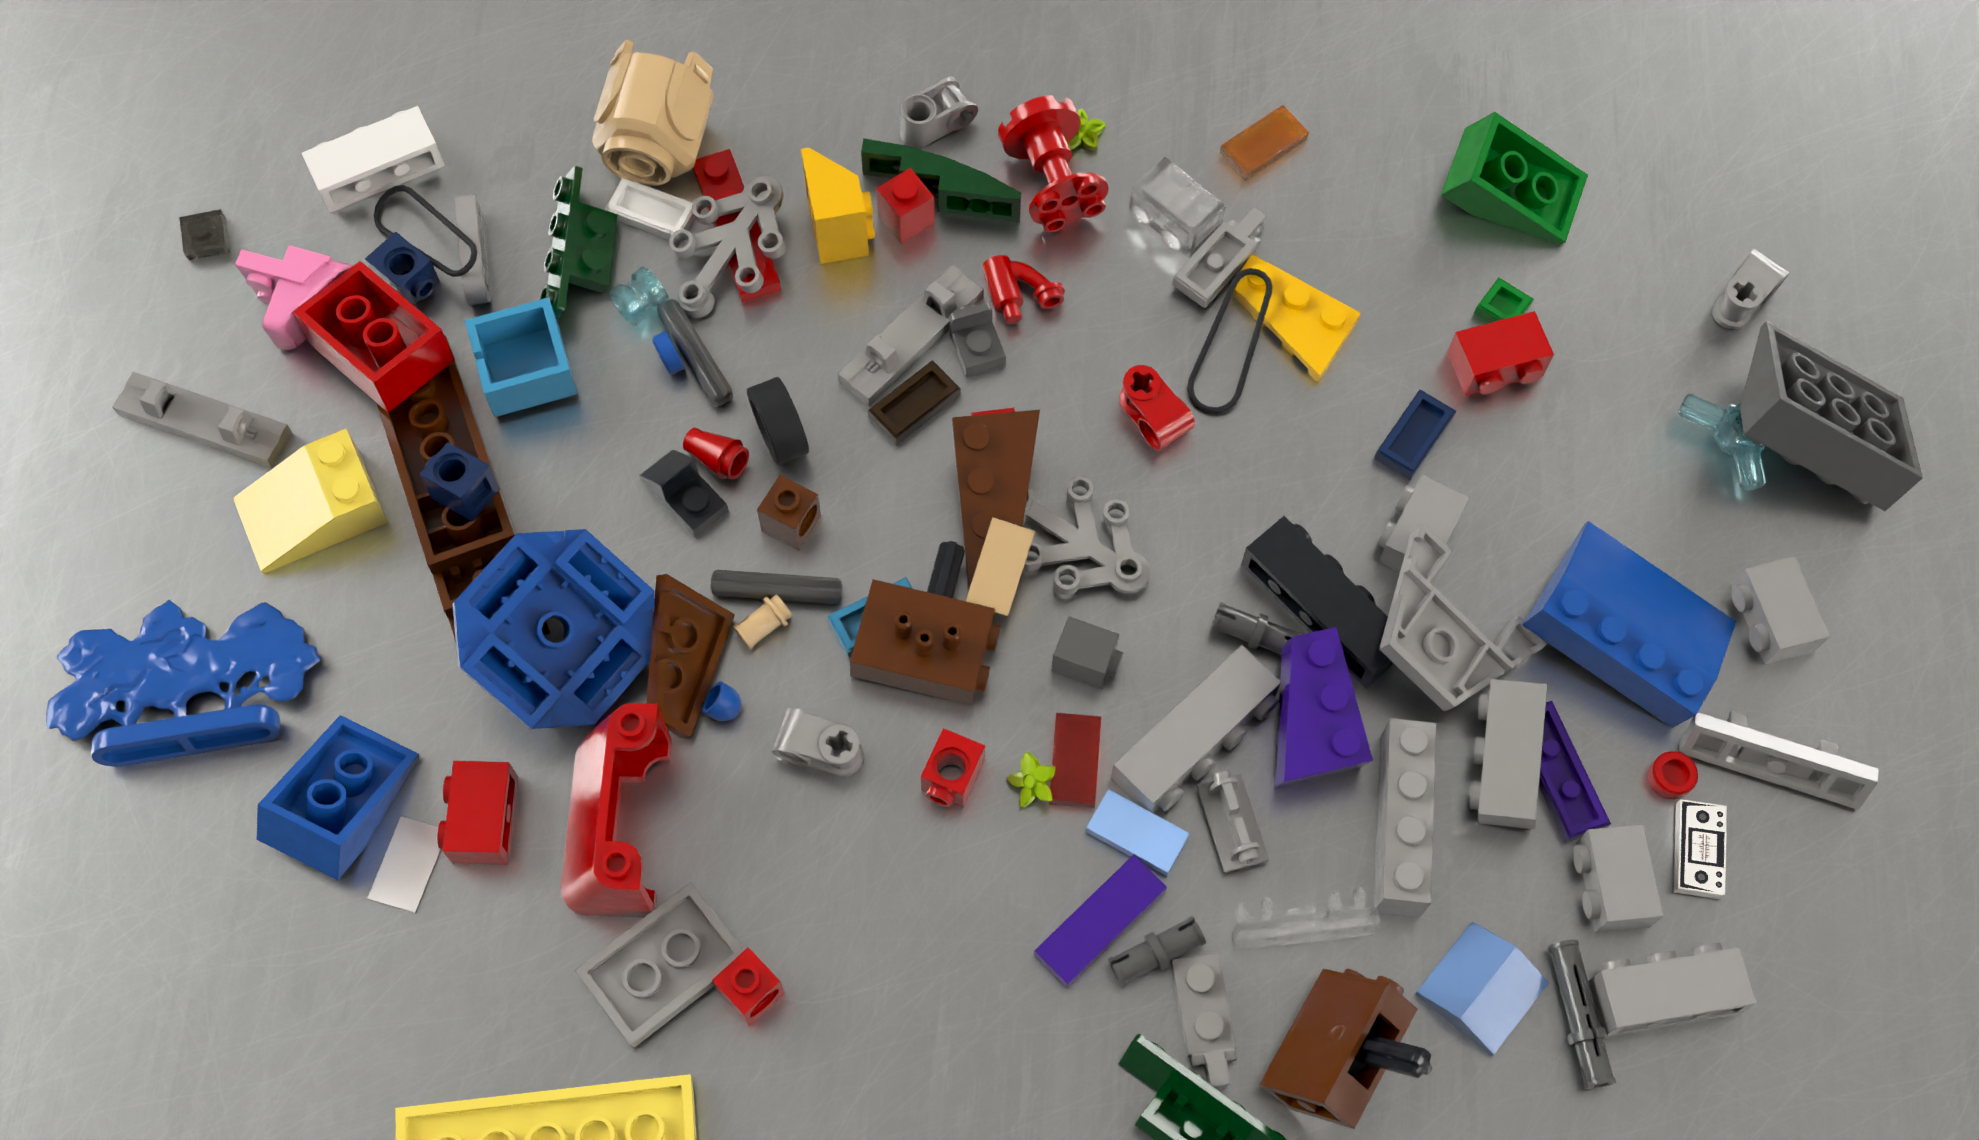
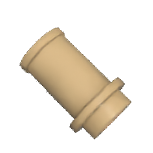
M778 595L773 596L771 599L765 597L763 599L764 604L733 626L748 648L752 649L756 643L778 626L786 627L788 625L786 620L792 616V613Z

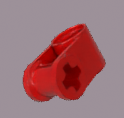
M1136 365L1125 373L1122 381L1123 388L1119 396L1120 406L1139 428L1143 437L1152 448L1161 451L1195 427V420L1190 409L1173 393L1159 376L1158 372L1152 367Z

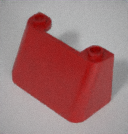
M624 704L612 712L578 744L575 755L561 880V896L568 908L576 914L584 916L644 918L656 909L657 894L655 890L646 889L642 884L643 862L640 854L629 843L616 841L622 782H645L646 771L652 764L659 760L670 761L672 739L658 704Z

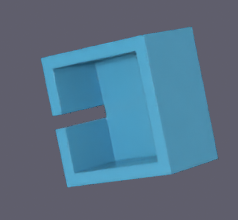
M549 297L465 320L483 392L494 417L578 394L560 328Z

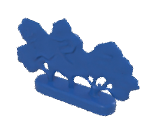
M168 600L143 618L140 633L133 641L117 635L111 628L81 630L69 639V645L60 651L57 655V660L61 662L67 674L75 676V681L48 700L46 727L49 729L59 728L62 735L75 741L86 737L101 722L113 719L122 724L123 726L101 730L92 739L91 757L93 761L112 767L272 741L280 734L278 712L266 705L242 706V704L258 692H263L270 699L278 701L294 699L303 689L305 671L318 663L320 657L317 655V648L315 646L304 643V628L299 626L294 620L284 618L281 611L266 602L260 603L237 616L230 624L227 632L219 640H209L205 638L206 625L194 617H183L181 608L171 600ZM249 671L255 672L256 676L248 689L247 687L240 688L239 695L234 694L236 683L242 675ZM264 676L269 677V684L259 688V682ZM220 682L230 684L228 692H223L220 689ZM214 692L225 699V708L223 710L186 715V702L197 693ZM119 700L125 701L126 713L116 710V703ZM154 706L174 711V718L136 724L145 707Z

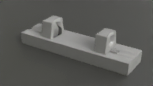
M952 265L838 372V381L866 405H872L950 330L949 315L964 305L977 304L984 297V289L968 278L956 266ZM933 303L941 310L942 315L933 310L930 305Z
M132 372L124 390L112 407L119 416L273 468L292 433L285 423L136 372ZM171 399H173L172 402H171V404H170V406L168 407L166 413L163 414V412H164L165 408L167 407L169 401H170Z
M1732 711L1729 713L1727 721L1698 712L1692 718L1689 727L1680 739L1679 752L1689 757L1857 810L1861 808L1878 783V768L1840 757L1838 744L1820 740L1817 749L1750 729L1748 728V716Z

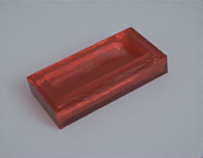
M1056 713L1052 766H1056L1054 777L1050 782L1053 801H1049L1050 805L1095 808L1101 716Z

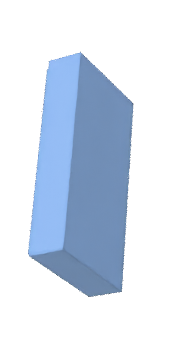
M1109 789L1085 831L1130 857L1135 855L1144 865L1166 877L1190 835L1187 831Z

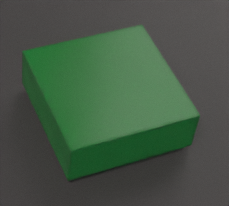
M1498 277L1477 305L1474 314L1488 323L1519 316L1528 311L1534 298Z

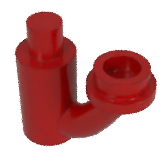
M997 255L987 259L982 264V270L995 310L998 313L1004 314L1007 324H1015L1022 319L1019 308L1023 305L1024 301L1017 280H1022L1036 289L1033 293L1034 299L1043 309L1055 308L1064 301L1063 295L1065 290L1062 283L1049 281L1036 269L1025 263L1010 261V258L1006 255Z

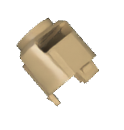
M626 39L610 61L609 65H611V68L608 71L594 117V122H597L591 141L601 155L603 164L615 175L643 185H663L669 182L671 177L675 178L689 172L695 165L714 99L713 91L710 88L713 68L696 52H689L684 64L656 54L631 53L634 42Z

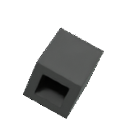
M1068 616L1053 654L1051 671L1102 689L1107 675L1115 678L1124 652L1117 650L1120 634Z

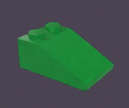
M1493 112L1464 129L1441 195L1472 216L1561 245L1567 240L1588 174L1498 113Z

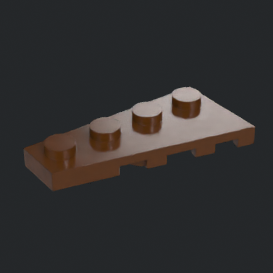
M1040 410L952 417L968 591L992 517L1023 527Z

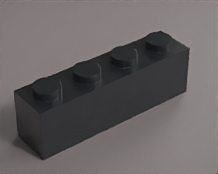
M1283 516L1246 547L1241 566L1309 633L1337 627L1348 671L1365 689L1394 664L1379 650L1388 616L1375 604L1372 594L1365 587L1355 585L1344 574L1342 566L1333 556L1329 554L1324 555L1312 543L1311 536L1301 525H1293Z

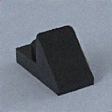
M671 450L639 475L645 485L695 538L729 511L727 503L699 475L696 461L692 457L676 450Z

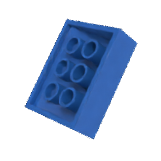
M1587 521L1522 625L1673 728L1696 716L1717 680L1736 621L1605 531Z

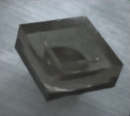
M221 209L179 217L183 253L189 261L230 253L227 221Z

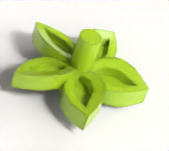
M1081 108L1077 111L1081 125L1074 138L1068 142L1069 147L1074 149L1082 142L1085 148L1097 151V136L1105 129L1106 122L1099 119H1090L1088 121V115Z
M1025 752L1021 760V772H1014L1006 777L1011 785L1023 787L1020 793V808H1025L1031 804L1035 796L1043 801H1053L1051 790L1046 783L1054 777L1056 766L1040 765L1038 759L1033 754Z

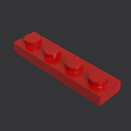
M730 149L696 159L693 171L702 196H710L716 201L743 192L745 187ZM711 206L707 207L708 212L711 210ZM741 211L720 216L713 223L714 228L734 222ZM757 221L750 230L756 265L764 278L762 287L754 293L744 292L735 280V273L739 268L736 252L728 262V267L742 303L782 291L772 259L767 258L758 246V239L762 232ZM755 274L747 275L744 283L751 282L755 278Z

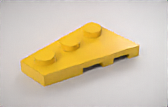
M1251 254L1241 271L1249 268L1259 269L1267 274L1273 286L1262 327H1268L1283 342L1282 347L1291 357L1295 355L1309 369L1308 374L1318 383L1358 323L1361 313ZM1247 275L1239 280L1232 295L1256 321L1266 293V284L1257 275Z

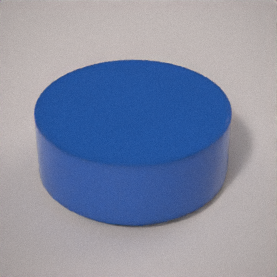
M666 330L653 336L652 342L668 373L674 375L686 369Z

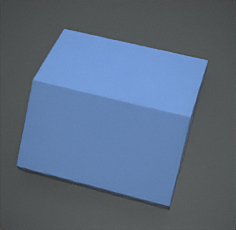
M1472 921L1415 995L1489 1055L1493 1056L1549 984V981L1515 945Z

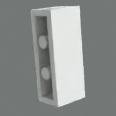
M418 106L406 111H399L389 118L369 126L359 127L349 134L329 142H322L314 148L302 152V156L330 213L445 166L437 144Z

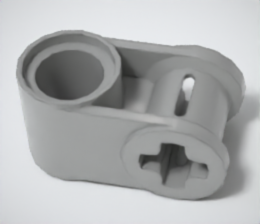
M944 77L934 85L903 100L900 112V137L904 143L914 148L928 146L945 135L969 125L977 116L978 106L973 101L965 98L959 90L960 85L955 77Z
M1754 249L1739 266L1726 285L1724 292L1715 301L1712 307L1714 320L1726 329L1736 330L1742 328L1762 304H1766L1787 278L1789 272Z
M797 708L787 709L772 749L774 756L794 765L811 767L841 777L853 775L860 770L864 762V752L859 736L853 728L820 718L805 710ZM844 744L849 746L850 752L842 751L839 757H835L833 750H841Z

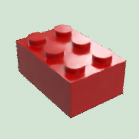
M361 261L292 312L308 343L388 413L455 360L442 329Z

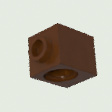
M779 475L757 508L761 531L798 551L821 517L818 494L782 475Z

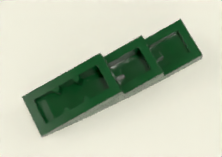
M863 138L861 149L863 175L894 178L911 168L934 198H938V212L1020 222L1021 192L994 177L941 155L906 145Z

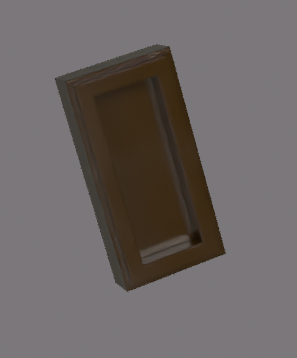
M932 360L868 410V417L895 445H898L961 395V388Z

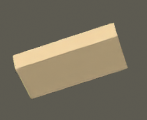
M992 517L966 602L995 608V613L1008 617L1033 540L1034 530Z

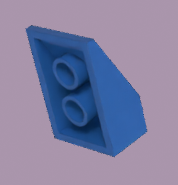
M339 715L258 803L256 840L339 880L366 848L417 764L419 753Z

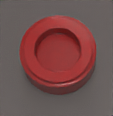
M1668 751L1659 755L1650 765L1648 781L1652 789L1661 797L1672 800L1685 797L1696 786L1698 770L1695 763L1687 755L1677 751Z

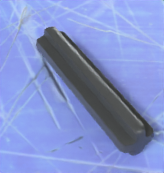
M674 299L661 303L657 307L658 317L712 404L722 406L724 403L731 401L733 398L732 388L679 303Z
M731 570L713 571L710 584L712 594L715 596L754 599L768 597L771 599L773 596L778 595L783 601L826 604L840 603L843 589L842 581L839 578Z

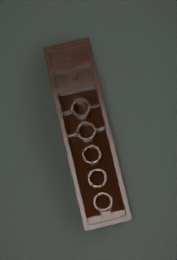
M454 360L389 413L378 404L377 407L427 565L433 575L443 610L449 619L455 638L452 603L516 535V531L459 369ZM447 442L490 465L500 488L473 521L431 499L419 475L427 461L433 455L438 454ZM545 620L542 626L543 635L551 633L547 620Z

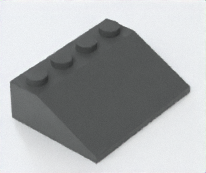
M1766 321L1760 327L1740 404L1743 432L1746 437L1758 446L1765 445L1780 453L1790 464H1800L1809 469L1823 482L1830 485L1836 484L1849 491L1859 502L1864 504L1870 503L1883 511L1889 509L1923 479L1904 399L1770 322Z

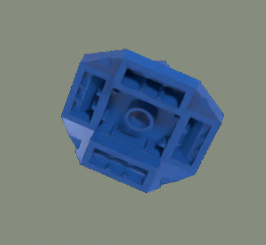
M586 529L517 533L452 603L458 668L528 729L595 725L650 662L653 610L655 609L654 590ZM547 618L559 620L564 627V636L558 643L548 641L543 635L542 626Z

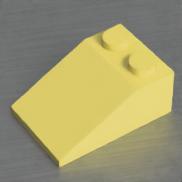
M347 429L304 445L233 498L259 568L263 574L389 522L361 453Z

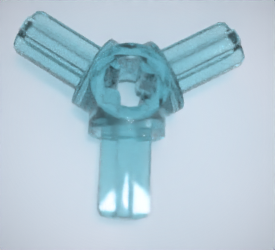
M1687 394L1679 407V416L1714 431L1712 438L1716 440L1719 448L1726 455L1734 457L1738 482L1741 488H1744L1746 491H1752L1765 486L1766 478L1760 452L1766 446L1754 444L1744 434L1740 404L1733 405L1729 403L1725 409L1693 394Z

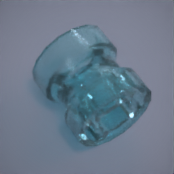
M644 266L631 275V281L628 282V286L619 284L609 292L614 306L633 325H637L646 318L647 309L657 308L669 298L661 282Z

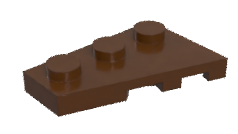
M668 574L656 575L647 703L658 704L668 731L679 737H690L735 614Z

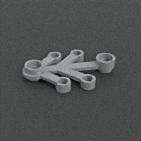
M767 175L757 176L745 185L742 193L716 201L710 196H701L692 205V212L701 224L710 225L716 222L720 216L741 211L734 222L695 234L681 229L671 235L669 246L677 257L683 259L691 257L696 251L718 245L695 281H687L679 289L678 303L688 316L701 318L711 312L715 304V298L710 289L735 252L739 265L735 273V280L744 292L754 293L762 287L764 278L757 268L750 236V230L758 218L763 232L758 239V246L763 254L770 259L779 258L784 254L786 242L779 232L775 214L782 205L784 192L782 186L774 177ZM767 191L764 196L757 197L761 192ZM711 206V210L707 214H701L705 207ZM689 240L685 247L678 248L681 241ZM778 240L775 247L766 248L770 241ZM755 274V278L751 282L744 283L747 275ZM699 291L696 298L688 300L693 293Z
M1076 476L1069 481L1067 486V498L1074 506L1078 528L1037 503L1035 493L1028 488L1023 523L1031 520L1065 543L1042 547L1037 542L1032 541L1029 551L1035 552L1039 557L1035 561L1026 560L1023 570L1031 572L1038 570L1043 565L1088 558L1102 566L1084 571H1079L1072 565L1060 566L1055 571L1053 584L1056 591L1063 595L1074 594L1078 589L1108 584L1121 593L1130 594L1142 590L1147 585L1150 578V565L1143 555L1134 552L1132 549L1127 526L1130 508L1125 501L1112 499L1104 506L1103 521L1111 528L1114 551L1099 542L1091 504L1094 487L1090 479L1084 476ZM1082 486L1087 489L1088 493L1079 496L1072 490L1075 487ZM1113 509H1118L1123 512L1124 516L1115 519L1109 515V512ZM1125 565L1133 566L1137 572L1133 575H1125L1122 573L1121 567ZM1063 575H1070L1075 579V582L1071 585H1064L1059 581V578Z

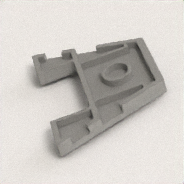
M1423 523L1410 533L1379 650L1443 711H1447L1490 684L1491 679H1496L1523 662L1530 655L1544 648L1547 642L1522 625L1524 620L1518 615L1508 620L1492 643L1431 584V580L1452 550Z

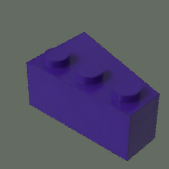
M1337 627L1292 637L1282 647L1279 692L1280 719L1279 730L1277 731L1276 745H1278L1274 788L1358 769L1373 761Z

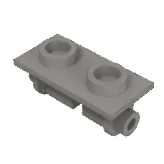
M1225 770L1212 776L1213 781L1197 785L1224 873L1269 861L1241 774L1231 776L1230 771Z

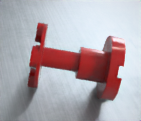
M1054 95L1041 96L1022 103L1010 112L1012 120L1006 126L1002 122L998 128V136L1005 153L1019 160L1030 159L1034 170L1045 174L1049 184L1035 195L1029 205V214L1034 222L1042 224L1044 230L1049 233L1057 232L1063 229L1067 223L1082 217L1090 218L1102 213L1106 208L1104 199L1109 190L1106 179L1101 175L1092 172L1071 173L1068 163L1072 158V152L1068 142L1078 132L1081 120L1072 100L1064 97V102H1056Z

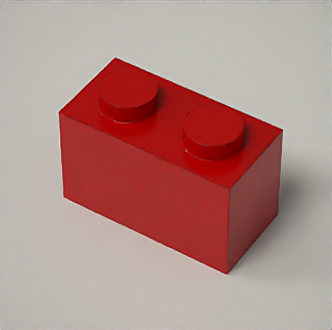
M1535 311L1457 331L1447 351L1465 395L1476 392L1490 394L1498 391L1506 384L1518 381L1522 384L1534 382L1545 374L1554 356Z
M453 761L452 775L446 776L443 784V800L445 804H448L446 821H440L437 832L438 847L442 849V852L452 864L508 865L518 775L510 762Z

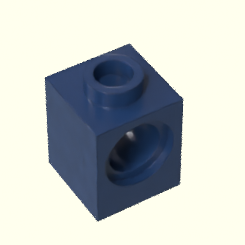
M394 232L365 258L368 267L412 305H415L419 300L427 298L440 282L431 260L397 232ZM411 270L409 273L401 275L403 272Z
M449 442L438 454L433 455L427 461L423 471L419 474L431 499L470 521L477 517L500 490L490 465Z

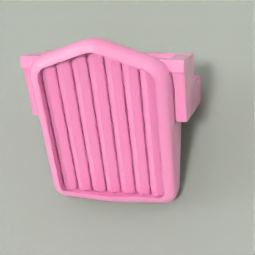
M288 245L283 261L241 249L235 263L246 279V283L256 293L257 298L269 305L263 319V329L276 347L284 350L295 349L306 339L292 312L354 266L348 263L333 261L327 255Z

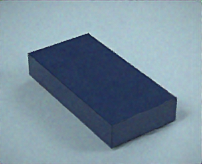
M1419 389L1376 451L1374 459L1411 481L1454 418L1456 410Z

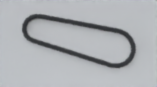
M405 185L394 186L379 198L374 210V222L380 232L388 237L393 234L381 223V209L391 195L404 191L470 247L471 256L468 263L462 269L454 271L420 249L418 250L431 260L433 266L452 277L462 276L468 273L474 266L478 253L474 242L412 188Z
M1249 268L1235 275L1188 379L1187 391L1189 398L1197 408L1204 412L1215 414L1225 412L1236 405L1242 394L1273 288L1271 279L1265 272L1259 269ZM1247 275H1257L1264 280L1266 293L1236 392L1231 401L1223 406H1206L1195 396L1193 389L1194 381L1239 280Z

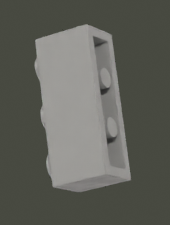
M1491 679L1489 693L1480 692L1478 720H1487L1485 737L1476 736L1474 764H1480L1483 767L1481 782L1472 781L1470 809L1478 810V821L1481 824L1535 829L1547 684Z
M1711 943L1692 949L1693 955L1677 957L1675 951H1664L1648 956V963L1631 965L1630 960L1627 958L1603 963L1601 965L1602 970L1589 980L1601 1028H1605L1607 1035L1612 1036L1744 1012L1757 1004L1740 947L1723 950L1721 943Z

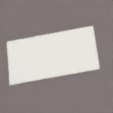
M400 817L367 899L410 912H416L441 850L437 843L438 827Z

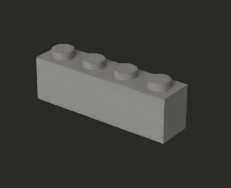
M1241 645L1113 764L1111 779L1142 808L1152 813L1159 807L1167 811L1184 793L1180 788L1191 777L1197 781L1201 779L1213 767L1216 760L1212 757L1223 746L1231 750L1246 735L1248 731L1244 727L1255 716L1261 721L1276 707L1279 700L1275 697L1281 681Z
M1390 718L1381 734L1373 910L1375 913L1421 917L1431 904L1437 723Z

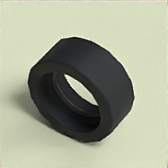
M775 377L747 388V397L754 418L774 462L777 465H781L808 454L809 445L802 423L782 380L779 377Z

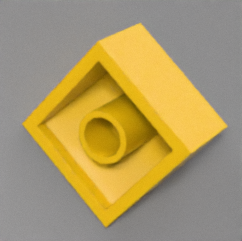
M809 147L802 148L801 156L806 196L820 264L869 256L868 239L875 238L870 192H861L858 175Z

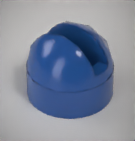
M719 681L707 694L702 705V712L717 721L734 719L740 713L742 705L740 696L734 688Z

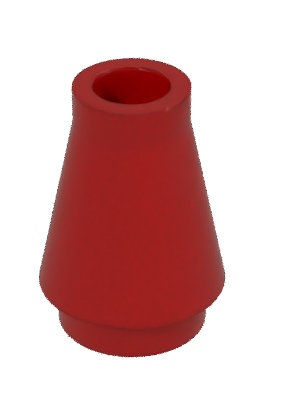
M696 427L690 429L684 437V451L692 454L720 479L729 478L734 480L738 478L748 464L749 450L743 447V443L739 439L705 432Z

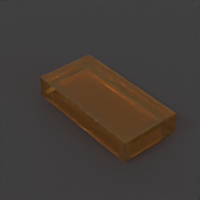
M1282 105L1222 144L1219 154L1246 181L1306 141L1309 131Z

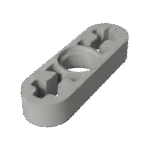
M477 194L454 197L456 226L474 242L478 252L474 266L468 273L462 275L465 298L468 305L491 302L483 218ZM458 237L460 266L462 269L470 259L471 250Z

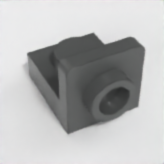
M989 302L979 305L967 304L949 315L950 336L966 376L1006 364V355L992 322V308Z

